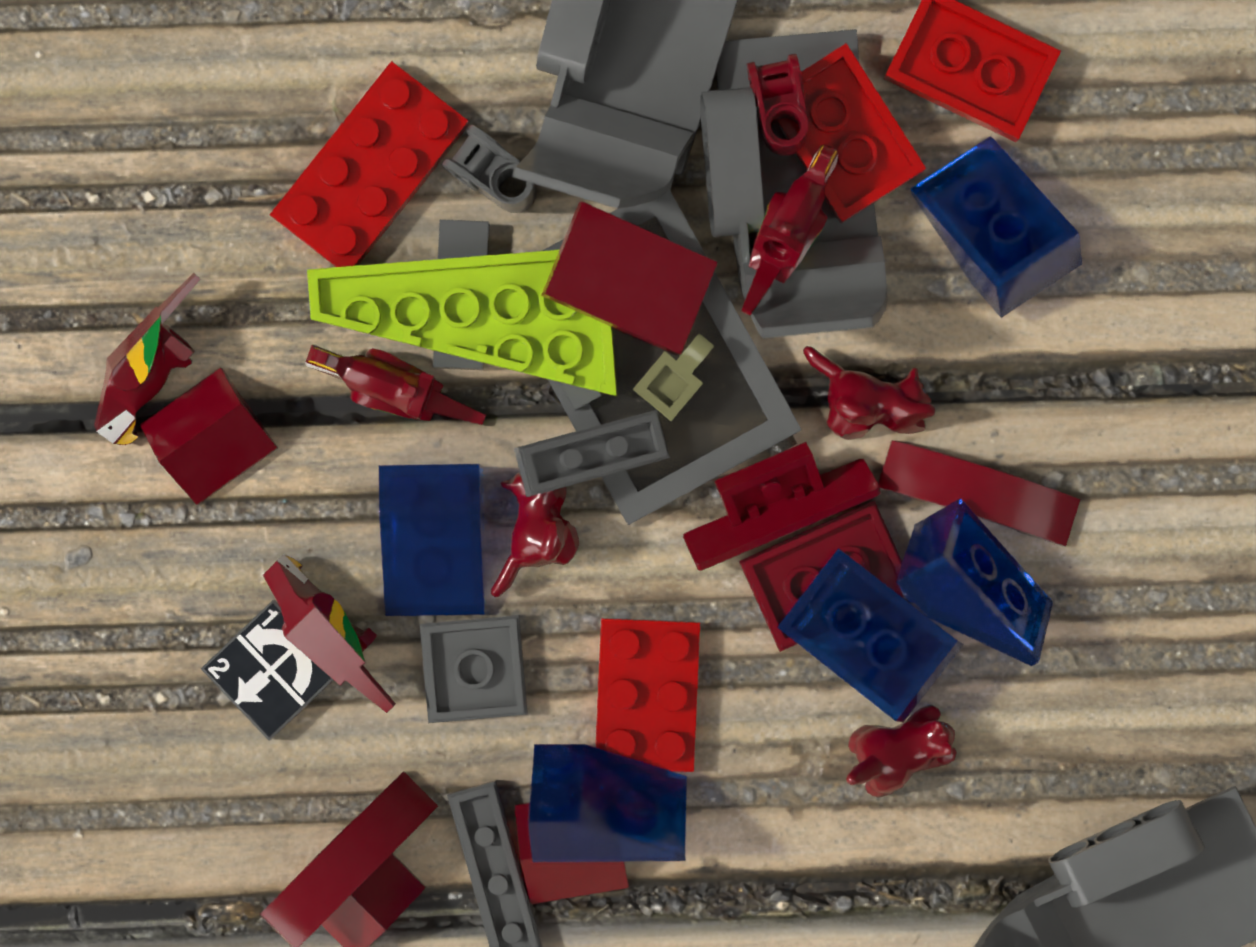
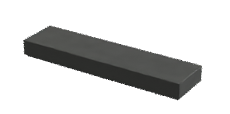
M496 780L449 793L447 795L489 947H543Z

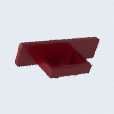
M804 442L715 480L714 482L727 515L684 533L683 539L696 568L702 571L880 495L881 491L879 484L864 459H857L820 475L813 453L807 442Z

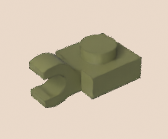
M699 333L677 360L667 351H664L633 390L672 421L704 383L693 374V371L713 349L714 345Z

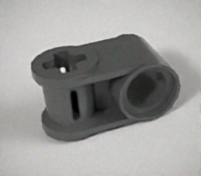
M471 125L466 131L469 137L452 159L446 158L442 166L463 184L474 191H479L505 211L520 213L530 208L537 197V186L535 183L526 181L524 192L517 197H506L501 194L503 182L513 176L515 167L521 161L508 153L485 132Z

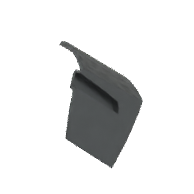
M552 0L538 52L536 67L537 70L556 75L558 78L550 107L544 117L538 141L530 153L515 167L513 177L617 209L648 203L666 194L671 189L674 175H682L686 168L701 122L700 93L711 91L738 0Z
M857 29L726 41L716 71L717 90L700 93L710 228L713 237L733 235L738 279L744 299H746L756 273L755 269L749 267V263L768 205L776 192L787 193L793 182L807 171L796 153L790 156H780L772 153L766 147L762 136L754 93L749 84L746 63L755 62L757 66L785 61L788 55L796 53L800 69L803 71L845 43H847L859 62ZM775 122L771 127L773 134L777 138L787 140ZM824 198L821 210L827 215L828 219L820 234L787 281L783 284L776 280L751 315L752 321L762 339L873 328L880 321L886 311L888 296L885 259L881 236H878L874 204L841 224Z
M1236 785L1185 808L1181 800L1164 803L1056 852L1048 860L1055 875L1017 895L990 923L974 947H1242L1255 941L1256 825Z

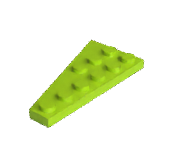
M559 250L307 270L311 320L617 396L612 327L541 296Z

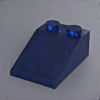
M991 136L910 188L911 195L971 284L1001 318L1082 265L1079 232Z
M480 464L379 465V521L385 616L485 615L483 466Z
M961 498L916 523L896 580L906 599L915 603L928 618L1029 666L1039 663L1053 606V601Z
M839 548L777 627L894 721L902 723L964 645Z
M534 744L528 816L533 862L686 861L687 776L586 744Z

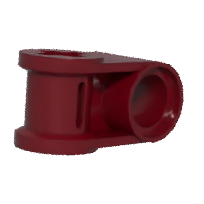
M797 54L788 55L785 61L757 66L755 62L746 63L749 84L754 93L762 136L766 147L772 153L780 156H790L797 153L804 146L808 133L804 86ZM788 118L798 125L800 131L794 138L782 140L773 134L771 130L772 125L779 119Z

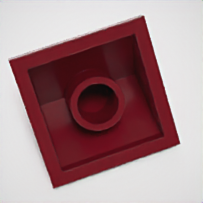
M222 368L213 372L140 424L158 462L196 505L205 501L278 449L273 439Z
M613 788L515 805L520 861L530 904L629 888Z
M392 853L322 926L343 947H369L423 892L426 886Z

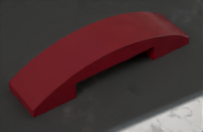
M894 440L890 442L878 481L880 489L1017 530L1019 533L1063 547L1067 545L1080 503L1078 498L969 461Z
M403 771L260 913V916L291 947H300L428 818L438 805Z

